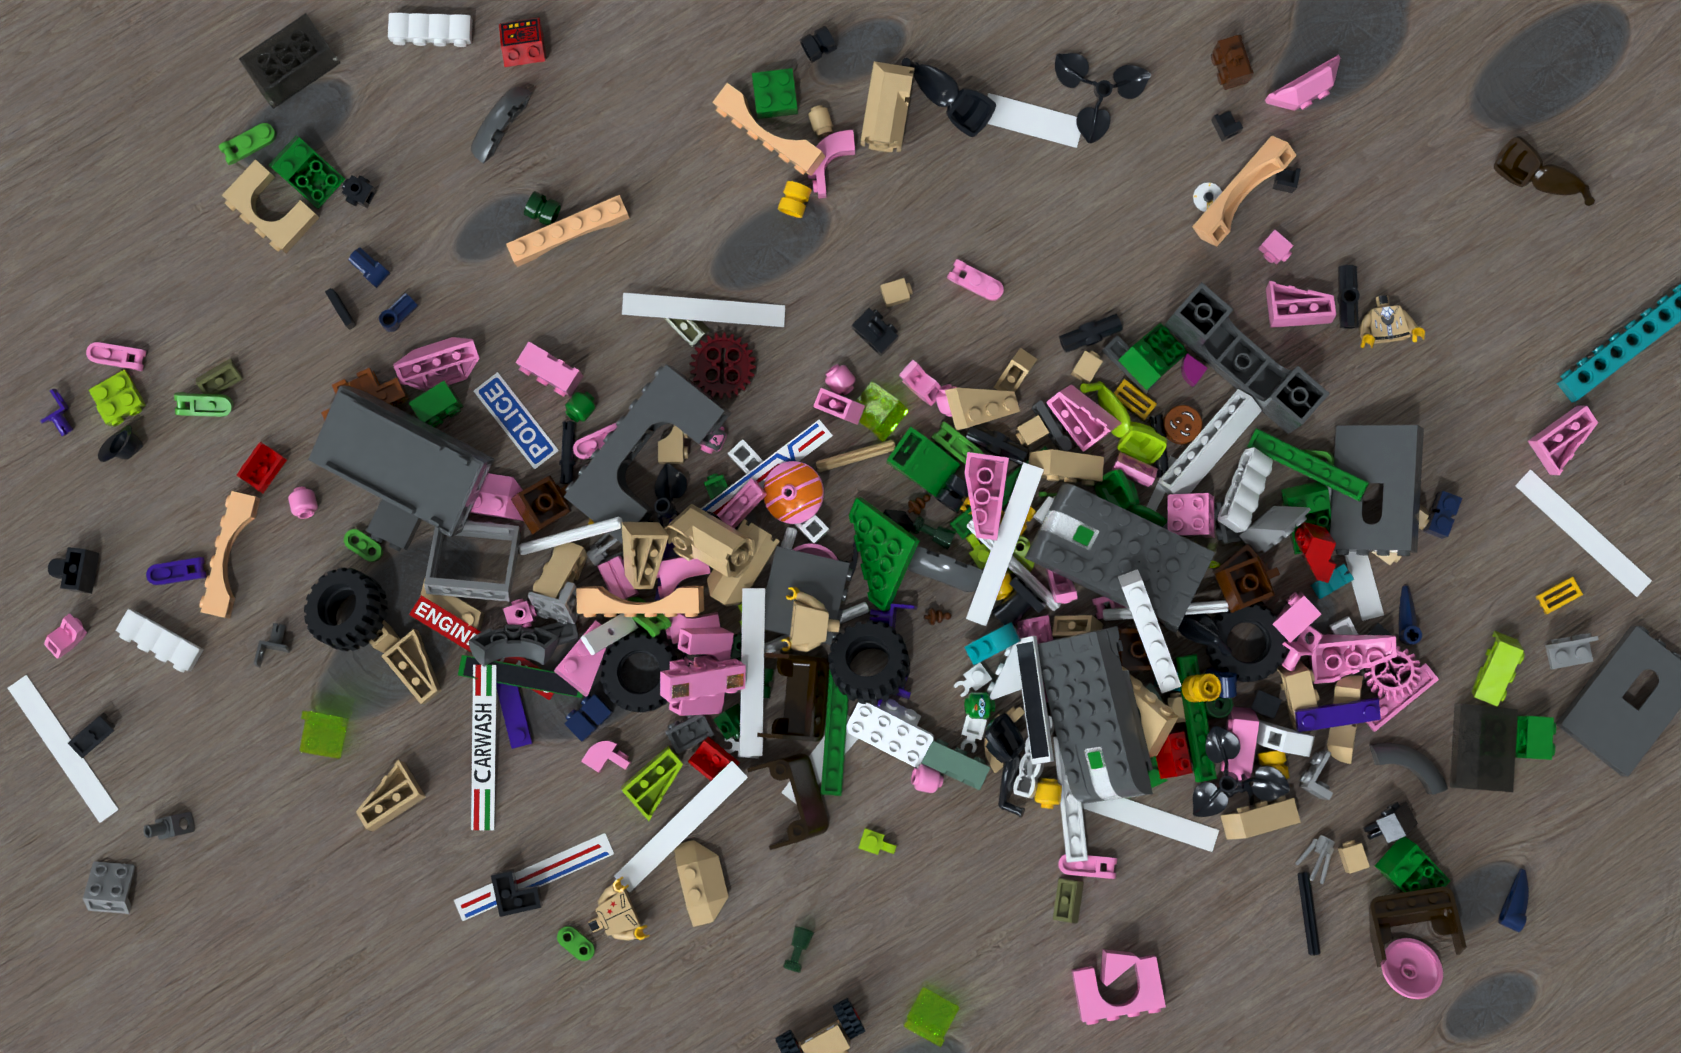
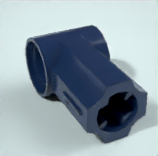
M361 247L354 250L348 259L376 288L391 274L378 261L373 260Z
M405 293L388 310L381 312L379 322L386 331L394 332L418 305ZM394 317L395 320L391 325H386V318Z
M1207 668L1204 674H1214L1221 683L1219 697L1233 698L1237 696V674L1221 672L1215 668Z

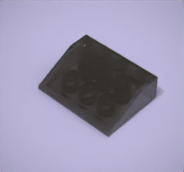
M306 13L239 58L251 79L273 109L340 64V61Z
M1454 704L1450 772L1451 788L1513 792L1518 709Z

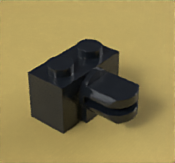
M868 308L852 324V329L876 353L882 356L898 340V331L892 324L889 323L887 325L882 320L883 316L876 309L872 311Z
M68 547L66 559L55 558L49 562L48 573L54 578L62 579L60 586L62 589L92 594L99 553L87 549Z
M1397 801L1388 805L1387 809L1381 812V816L1376 821L1366 825L1363 829L1365 832L1380 827L1367 835L1368 839L1371 840L1383 834L1386 841L1390 843L1407 836L1418 823L1407 802L1399 804Z

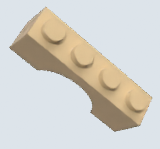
M675 425L666 438L658 441L659 464H684V459H688V446H684V438H688V435Z

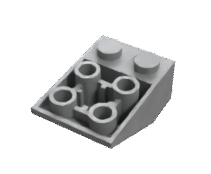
M1273 506L1252 523L1246 531L1242 532L1239 537L1245 544H1249L1256 554L1261 550L1265 553L1273 545H1276L1283 538L1290 535L1296 526L1301 525L1307 519L1305 515L1311 509L1309 507Z

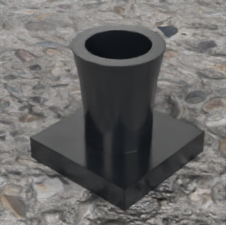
M1018 576L1009 583L1015 591L992 609L993 614L1004 625L1012 622L1014 627L1031 607L1040 613L1046 606Z

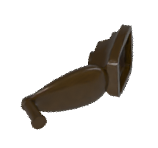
M1520 136L1511 139L1500 151L1495 161L1494 170L1514 185L1524 187L1532 181L1533 186L1539 191L1554 195L1581 193L1585 200V205L1591 206L1595 203L1589 186L1578 176L1557 165H1543V160L1538 152Z

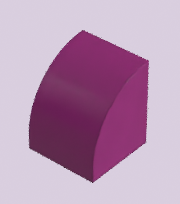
M1189 354L1184 357L1181 364L1182 376L1192 387L1197 384L1207 370L1206 366Z

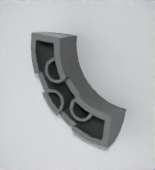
M514 87L508 90L491 109L471 145V152L480 162L484 164L494 155L504 136L502 131L508 126L509 122L513 123L517 116L527 107L532 94L531 91L523 87Z
M917 546L908 566L910 572L937 580L964 592L977 590L983 574L981 569Z
M504 625L502 629L493 631L488 629L475 635L469 640V647L475 659L483 667L493 661L506 657L529 658L545 665L553 655L559 637L537 627L529 629L521 628V625Z
M1385 742L1369 745L1375 765L1396 764L1409 769L1421 781L1427 794L1434 795L1448 790L1447 784L1438 768L1419 751L1397 743Z

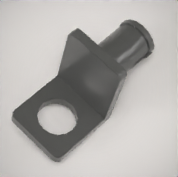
M273 623L270 640L267 642L259 640L254 659L256 667H261L266 648L290 653L289 647L282 644L286 629L285 625L279 624L278 626V623Z
M191 812L159 818L155 820V824L145 825L143 828L146 838L158 836L159 840L195 831ZM181 818H185L188 822L186 829H182L179 826Z

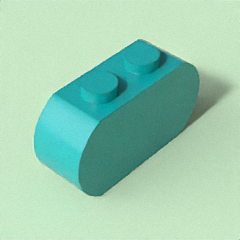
M1011 622L964 648L974 666L1020 642L1021 639Z

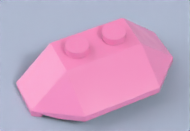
M1339 54L1270 93L1265 99L1266 103L1294 111L1300 107L1304 110L1313 104L1312 101L1319 98L1321 100L1330 94L1329 91L1334 86L1340 62Z
M451 337L414 349L394 363L393 366L400 384L428 391L442 381H446L451 385L466 380L480 357L473 339Z
M488 473L470 513L524 521L511 501L523 489L514 477Z

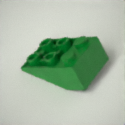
M297 135L269 164L277 174L317 209L323 205L345 180L342 175Z
M1159 323L1135 343L1118 361L1145 390H1148L1189 352L1173 337L1166 327Z
M911 426L886 461L888 465L934 497L937 496L941 488L946 486L945 483L950 475L954 474L961 465Z
M1317 481L1281 489L1283 506L1309 507L1311 510L1305 515L1307 519L1304 522L1324 527L1330 534L1331 508L1329 492L1324 484ZM1299 525L1298 527L1296 526L1294 528V531L1290 534L1295 555L1301 554V551L1295 541L1296 530L1299 527H1301V525Z
M1405 836L1398 839L1375 865L1383 876L1402 893L1446 887L1450 882L1449 878L1418 845Z

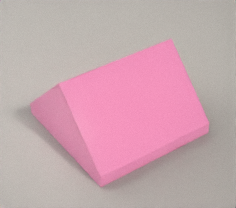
M1102 949L1100 980L1105 986L1110 985L1140 959L1132 952Z

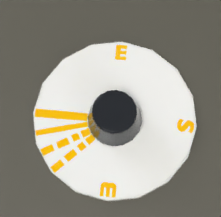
M1210 182L1203 183L1194 191V204L1199 210L1205 212L1219 197L1222 190L1216 184Z

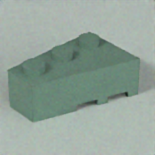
M938 738L936 742L932 741L921 763L980 790L990 770V767L985 765L987 761L976 756L973 760L966 756L968 752L957 747L954 751L947 747L949 743Z

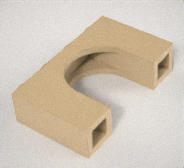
M255 159L222 196L227 200L225 204L232 211L237 209L242 213L239 217L248 225L252 222L256 226L255 232L263 239L267 236L271 240L269 244L276 251L283 250L287 253L315 224L319 217L300 200L285 217L278 221L269 222L260 219L256 212L257 198L275 177Z
M1130 675L1151 758L1158 755L1179 716L1173 712L1171 707L1160 701L1156 694L1145 688L1141 681Z

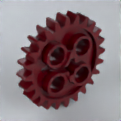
M724 332L722 338H719L718 334L715 333V339L713 340L707 336V343L701 340L702 347L694 348L697 355L691 354V358L695 362H690L689 365L695 367V369L691 370L690 374L697 375L694 377L693 382L700 381L698 387H705L704 391L707 394L711 391L712 398L719 394L720 400H722L724 394H727L728 398L731 399V393L733 392L736 396H739V389L744 392L746 391L744 384L751 385L748 378H755V375L750 372L756 369L755 365H751V363L756 361L755 357H749L753 350L746 351L748 343L741 345L742 338L740 337L735 341L734 334L727 338ZM722 348H725V363L728 367L724 368V383L720 384L721 369L718 365L722 363ZM710 351H717L719 356L715 360H710L708 353ZM731 352H737L740 356L738 360L730 361L728 355ZM715 371L718 373V376L715 380L711 381L706 378L707 373ZM730 372H736L738 379L731 382L727 379V375Z

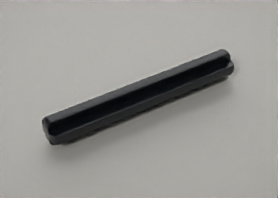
M1309 872L1298 873V883L1308 954L1315 956L1321 952Z

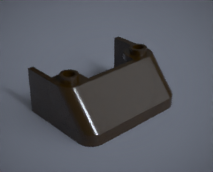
M764 653V657L777 659L778 673L781 676H787L784 718H776L774 720L771 734L757 733V737L820 741L823 738L829 679L828 661L817 657Z
M799 753L747 768L749 773L769 767L770 774L774 779L779 781L790 779L801 818L789 824L787 828L789 839L770 844V850L797 843L827 831L829 822L812 762L808 755Z
M1436 887L1375 897L1369 905L1370 938L1377 967H1381L1387 960L1384 945L1392 937L1390 927L1431 921L1435 933L1441 936H1452L1456 955H1460L1467 948L1455 897L1449 888Z

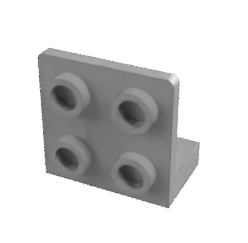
M566 582L565 587L559 593V599L533 592L528 593L527 596L537 611L538 616L544 619L553 618L563 624H567V622L576 623L579 614H577V587L574 583Z
M1591 633L1574 635L1572 640L1570 637L1551 640L1552 644L1545 645L1550 670L1593 662L1589 642L1599 640L1598 636L1591 637Z
M1329 751L1315 752L1310 760L1311 767L1308 771L1305 770L1299 779L1301 782L1299 787L1322 800H1330L1333 792L1328 790L1330 786L1321 781H1316L1331 755Z
M93 862L83 896L88 911L130 914L132 906L128 899V893L135 866L132 864Z

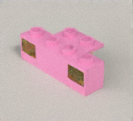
M707 655L694 657V666L690 664V667L685 665L683 659L670 661V670L660 671V696L670 703H680L681 700L685 699L698 700L702 696L715 697L719 693H736L737 690L745 689L746 665L737 659L717 662Z

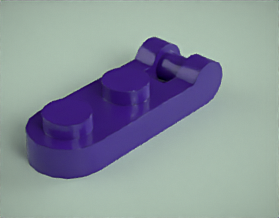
M204 557L152 565L146 572L147 580L153 585H166L205 579L207 575L203 569V564H205ZM194 565L195 573H190L189 566Z

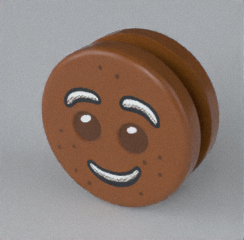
M1176 406L1163 419L1164 433H1166L1167 439L1175 444H1188L1201 432L1202 418L1198 411L1191 406Z

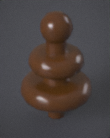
M925 494L922 499L917 497L915 501L909 500L908 506L910 509L907 510L908 513L913 512L916 515H920L921 509L926 507L925 502L930 501V495Z
M933 608L928 610V615H924V619H928L930 625H935L936 621L941 623L943 619L949 620L952 617L949 612L943 614L941 610L935 612Z

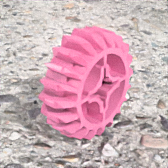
M1400 646L1396 647L1397 657L1382 662L1385 663L1386 668L1379 675L1376 676V671L1382 663L1365 668L1367 673L1364 674V677L1368 679L1366 682L1367 686H1372V693L1378 691L1377 695L1379 698L1385 695L1387 701L1390 700V696H1394V701L1396 702L1400 695L1403 699H1406V692L1413 695L1414 691L1412 688L1418 689L1419 684L1417 682L1422 681V677L1419 675L1422 673V668L1418 667L1420 665L1419 660H1414V653L1408 655L1409 650L1407 648L1401 652ZM1392 660H1398L1403 663L1395 664ZM1390 668L1394 673H1397V680L1395 676H1393V674L1390 673ZM1411 671L1409 679L1402 684L1401 678L1406 675V672ZM1392 683L1395 687H1388L1383 684Z

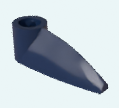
M1402 586L1399 605V639L1405 645L1417 644L1422 639V631L1417 627L1416 612L1409 586ZM1407 633H1414V638L1410 639L1407 637Z
M1524 869L1519 870L1498 918L1499 924L1518 933L1524 928L1527 920L1525 914L1528 905L1529 887L1527 874Z

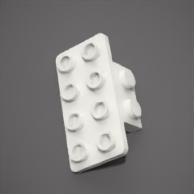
M892 699L885 702L882 700L880 707L876 704H871L870 701H866V704L858 702L846 725L847 733L914 767H918L921 764L934 739L932 733L917 726L921 715L912 709L899 705Z

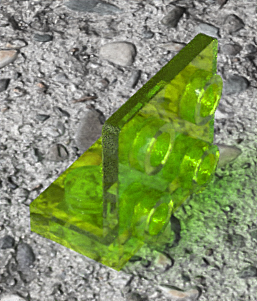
M871 382L855 401L865 405L859 423L869 429L881 442L887 439L909 412L899 399L874 382Z
M302 711L301 719H305L299 751L340 759L349 718L313 711Z
M923 987L903 1022V1027L941 1047L945 1041L944 1036L954 1020L959 1006Z

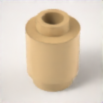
M822 105L811 108L808 116L813 132L817 134V137L820 138L832 134L833 124L828 109L826 107L823 108Z

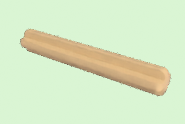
M888 440L816 462L818 472H823L892 452L896 446L893 440Z

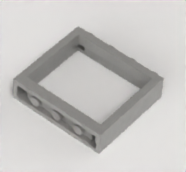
M467 520L462 532L455 535L512 541L505 584L436 578L445 534L435 527L424 582L426 594L510 602L518 546L521 538L520 527L510 525V523L503 525L493 522L481 523Z

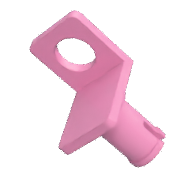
M1309 625L1301 632L1297 642L1290 643L1289 641H1284L1283 645L1290 649L1282 666L1290 671H1294L1301 656L1313 655L1323 636L1322 633ZM1309 632L1314 634V642L1312 644H1308L1305 640V636Z

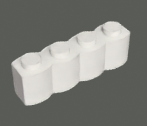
M389 13L388 38L395 45H405V42H413L417 46H425L426 43H434L435 46H446L448 43H454V46L466 47V44H472L473 20L470 15Z
M1255 447L1245 449L1238 468L1232 478V485L1225 496V503L1218 514V521L1236 533L1246 531L1251 526L1252 513L1258 507L1259 495L1264 491L1266 477L1272 471L1273 460Z
M133 609L126 611L115 630L120 633L119 637L127 642L135 641L138 643L137 647L147 653L151 650L156 653L155 658L165 663L169 660L174 664L173 668L183 673L185 670L192 671L204 650Z
M1048 716L1051 736L1054 732L1055 727L1053 718L1051 716ZM1027 738L1025 754L1019 764L1020 774L1014 782L1013 789L1014 794L1032 799L1035 796L1038 778L1043 772L1044 763L1032 764L1029 739Z

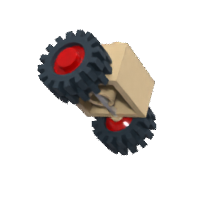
M846 998L833 1005L839 1020L806 1037L801 1042L797 1041L791 1030L786 1031L775 1039L781 1053H848L850 1048L848 1037L851 1040L866 1031L855 1008L849 999Z

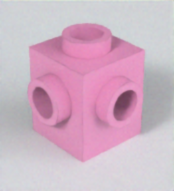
M523 599L511 602L512 606L503 608L508 625H521V628L532 627L531 623L536 622L535 616H537V611L529 601H524ZM523 611L524 614H523V616L520 618V612Z

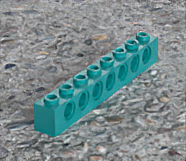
M1681 284L1672 290L1674 294L1670 297L1665 295L1656 302L1658 304L1657 307L1654 309L1649 307L1642 312L1640 320L1636 322L1634 319L1624 326L1626 330L1623 333L1617 332L1608 339L1610 343L1605 347L1601 344L1592 351L1593 356L1589 359L1584 357L1577 362L1576 365L1578 367L1575 370L1569 369L1560 376L1562 380L1556 384L1572 403L1591 391L1681 321V308H1678L1675 304L1676 299L1681 302ZM1660 311L1665 314V321L1659 317ZM1643 324H1647L1649 326V333L1644 331ZM1627 336L1633 338V345H1630L1627 342ZM1611 348L1617 351V358L1611 355ZM1595 361L1601 363V370L1596 369ZM1579 373L1585 375V383L1579 380Z

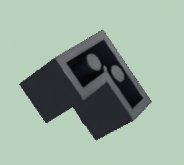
M514 869L491 875L500 917L538 909L543 906L539 884L518 889Z

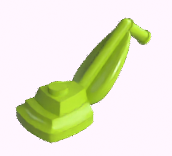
M1103 382L1081 384L1080 390L1082 393L1098 391L1099 406L1122 423L1111 432L1114 436L1121 437L1117 446L1120 452L1148 465H1151L1161 457L1167 446V439L1156 433L1155 429L1148 425L1132 422L1122 402Z

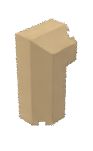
M874 61L861 136L862 146L865 147V143H867L871 150L893 152V148H897V152H901L914 68Z
M690 504L664 528L669 535L668 544L672 542L676 546L673 548L676 554L688 561L697 558L727 577L733 576L738 578L749 568L751 562L748 559L750 555L754 557L756 552L753 539L693 504Z
M745 519L738 528V531L753 539L756 549L754 557L750 555L748 559L751 562L749 568L738 578L733 576L727 577L713 569L707 578L710 596L726 607L742 603V588L753 587L776 550V546L780 543L778 539H775L773 542L771 534L753 523H750L748 526V521Z

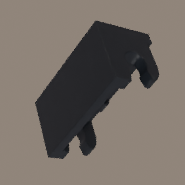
M103 712L71 739L68 744L83 758L115 731V725L107 720V715Z

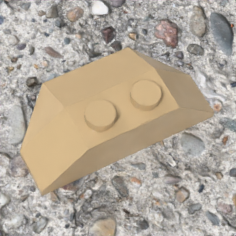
M695 840L680 843L674 849L686 907L692 925L695 927L714 922L729 897L719 855Z

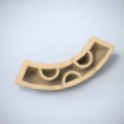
M1350 675L1341 678L1335 685L1333 704L1360 700L1363 676ZM1357 724L1330 728L1327 743L1328 751L1331 752L1332 757L1340 762L1347 764L1352 762Z

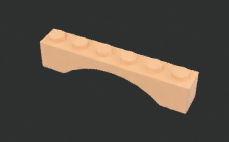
M726 83L712 102L717 107L715 111L724 118L729 116L732 119V124L739 129L744 127L748 130L747 134L755 141L758 138L764 142L762 145L770 152L773 150L779 153L778 157L787 164L789 161L795 165L794 169L802 175L807 173L812 176L826 157L821 150L807 140L783 139L765 131L754 120L746 97L728 83Z
M1271 136L1192 226L1202 240L1216 247L1230 233L1234 214L1243 199L1261 182L1283 171L1296 157L1288 142Z
M620 195L511 241L506 245L515 265L519 267L537 259L567 241L599 229L614 226L630 218Z
M231 491V495L227 496L225 503L227 507L226 514L222 516L220 527H222L221 534L217 536L215 541V547H217L216 554L211 558V573L205 581L206 593L200 600L202 613L230 619L235 597L231 591L228 579L229 555L240 532L256 518L261 498Z
M582 586L576 588L577 614H584V617H596L597 614H604V617H616L617 613H624V617H636L637 613H644L645 617H656L657 613H665V617H676L677 613H685V617H697L698 613L704 611L703 586H681L663 599L644 603L622 599L610 593L603 586Z

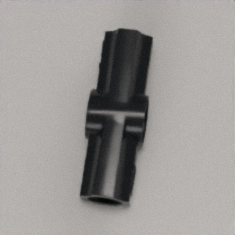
M1339 266V294L1337 301L1339 303L1340 328H1358V300L1360 294L1357 282V266ZM1344 293H1350L1353 301H1347L1344 298Z
M1114 314L1099 321L1094 320L1079 326V329L1059 336V340L1064 352L1067 353L1085 345L1086 347L1102 341L1105 337L1123 331L1122 323L1118 315Z
M981 425L970 427L966 439L984 447L987 452L995 456L1007 457L1010 461L1022 465L1029 450L1010 440L1008 436L995 430L991 431Z

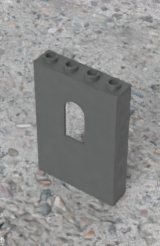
M1419 425L1336 426L1334 466L1368 483L1384 484L1382 517L1378 523L1373 525L1367 524L1363 520V497L1359 502L1333 489L1330 535L1336 542L1334 551H1336L1337 555H1349V552H1356V555L1368 556L1369 552H1377L1378 556H1390L1391 552L1397 553V556H1410V553H1417L1424 428Z
M1642 626L1629 627L1556 722V725L1619 775L1626 777L1635 769L1681 708V656L1676 652L1671 653L1667 650L1665 643L1659 639H1653L1649 636L1650 632ZM1646 669L1653 670L1658 675V685L1640 709L1637 710L1622 697L1642 671Z

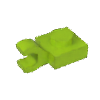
M972 533L966 537V540L973 549L968 554L978 569L982 570L985 568L991 550L984 543L981 545Z
M865 828L858 848L878 855L880 849L894 854L897 846L883 841L884 834Z

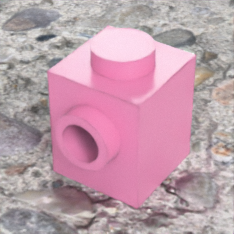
M1274 230L1258 249L1264 253L1263 256L1268 262H1274L1277 265L1281 260L1285 262L1290 257L1292 252L1289 250L1294 245Z

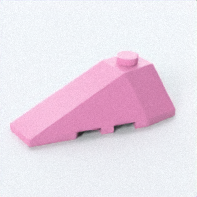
M967 452L964 473L976 538L997 541L1009 458Z
M1323 635L1313 655H1309L1310 667L1315 677L1313 684L1336 682L1341 680V677L1351 673H1358L1363 668L1371 665L1375 666L1397 657L1396 636ZM1307 636L1308 644H1312L1314 636Z

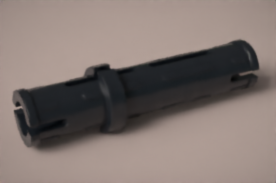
M1163 415L1150 416L1151 427L1155 429L1156 433L1167 438L1163 428ZM1166 448L1161 457L1155 461L1156 468L1158 469L1157 478H1161L1169 469Z
M563 421L561 460H559V465H561L560 484H570L573 481V467L576 465L573 451L576 422L567 421L566 423V421Z

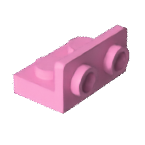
M1122 452L1119 453L1112 468V471L1121 469L1127 478L1147 487L1153 484L1158 471L1157 468Z
M1048 615L1017 622V632L1020 638L1037 636V644L1053 640Z

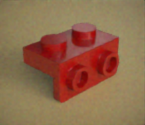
M259 442L242 465L237 476L259 492L264 493L287 459L272 448Z
M709 737L703 741L688 760L689 764L710 781L731 761L737 766L740 764L738 760Z

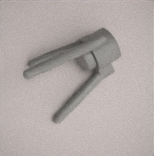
M608 532L604 533L590 547L591 550L587 552V556L595 566L617 556H624L622 551L606 558L608 555L606 550L618 541L614 538L606 545H600L610 535Z
M1322 835L1319 836L1318 840L1314 838L1311 845L1295 862L1296 865H1299L1316 847L1315 852L1320 855L1312 871L1310 881L1314 880L1323 858L1326 857L1320 884H1324L1335 844L1334 841Z

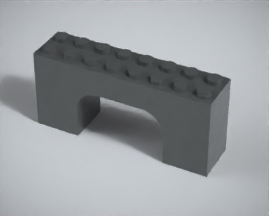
M1201 282L1164 326L1234 388L1252 396L1262 412L1287 434L1291 433L1303 425L1330 393L1299 366L1293 370H1288L1262 351L1231 322L1229 314L1233 309Z
M667 364L664 367L660 366L654 374L656 378L652 383H647L641 392L643 394L639 400L635 399L629 406L630 411L626 417L623 415L616 423L618 427L613 433L610 432L603 440L605 444L602 448L596 449L591 455L592 461L588 466L584 465L578 472V479L575 482L572 481L565 490L567 493L564 498L595 523L615 517H621L623 522H648L655 513V510L629 489L626 482V471L630 463L654 432L665 424H674L695 442L707 446L731 415V412L676 368ZM622 527L608 532L623 544Z

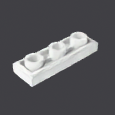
M624 613L585 634L581 637V640L590 654L594 655L635 631L638 626L632 617H624Z

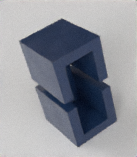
M1445 491L1438 492L1431 511H1434V513L1429 514V522L1423 532L1441 539L1449 537L1455 520L1451 517L1457 515L1462 498Z
M595 694L592 697L588 695L581 702L583 706L578 711L574 709L566 716L568 721L564 724L581 742H584L597 729L583 714L584 712L598 726L614 713Z

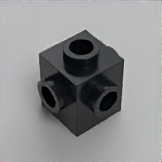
M351 175L342 185V194L346 197L345 201L354 206L359 204L365 208H368L377 190L369 184L370 181L360 175L358 178Z

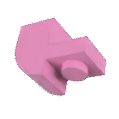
M912 360L899 376L903 379L902 382L914 394L932 406L936 402L935 395L940 391L941 386L936 380L927 375L917 362Z
M69 613L63 618L61 626L47 635L44 645L59 659L82 641L87 632L83 628L81 621Z
M601 741L589 748L581 761L598 773L603 770L608 760H611L625 770L632 763L628 760L629 756L620 750L617 753L615 752L619 744L612 741Z

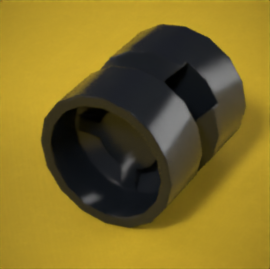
M826 26L815 30L814 35L808 34L799 39L811 63L822 58L823 53L829 54L837 49L836 43Z
M951 474L945 483L946 488H941L935 498L950 510L958 513L964 504L963 498L969 497L968 489L964 480ZM951 491L958 495L956 499L949 495Z

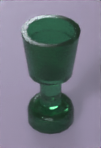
M918 515L911 532L919 534L922 531L933 536V542L948 550L956 531L941 526L935 529L924 524L925 519Z
M795 926L791 943L794 946L791 959L785 960L783 964L785 969L798 973L801 972L800 955L802 949L807 950L814 935L813 931Z

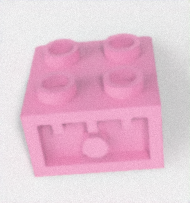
M1210 493L1168 495V530L1179 536L1202 535L1205 538H1215L1214 496Z

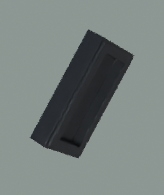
M333 288L326 290V295L344 325L349 330L354 328L356 323L337 292Z

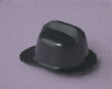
M127 425L103 443L98 453V459L101 462H106L114 457L124 460L129 459L143 447V443L132 432V427Z

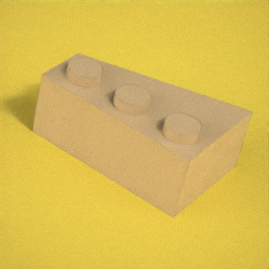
M1053 449L1029 452V464L1044 469L1041 478L1048 481L1064 480V483L1071 484L1082 482L1084 486H1094L1095 482L1103 481L1104 457Z
M413 629L382 655V658L420 704L428 703L441 692L418 630Z

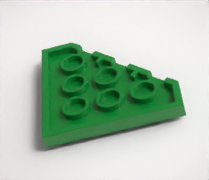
M858 497L855 499L849 513L850 523L854 525L856 533L854 540L857 552H860L863 562L860 565L864 580H867L870 591L867 592L870 602L883 612L889 611L920 540L862 497Z

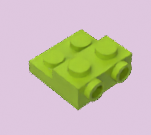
M125 369L89 389L97 405L98 412L105 424L109 426L120 425L124 422V418L129 415L135 416L142 412V408L146 406Z

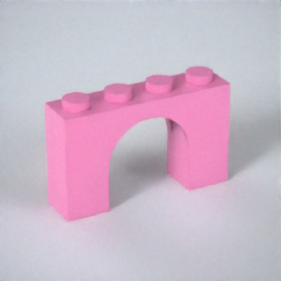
M681 556L662 559L657 578H660L662 585L658 586L660 599L673 593L676 586L682 580L710 574L709 565L697 558H693L690 561ZM718 612L698 615L697 617H685V614L677 613L676 617H667L671 622V627L666 629L667 639H672V643L675 644L679 643L681 628H721Z
M681 628L678 649L689 655L707 654V656L717 662L730 660L734 633L724 628ZM719 693L715 697L702 696L698 700L685 699L681 700L680 703H670L669 710L680 716L721 714L725 693Z
M1156 956L1138 957L1140 960L1134 964L1137 977L1136 992L1130 1000L1122 1004H1111L1102 999L1098 991L1093 966L1072 969L1081 1021L1091 1025L1099 1023L1098 1019L1107 1018V1021H1114L1120 1019V1015L1127 1014L1128 1017H1136L1143 1011H1148L1149 1013L1161 1012V1008H1165L1166 1005Z

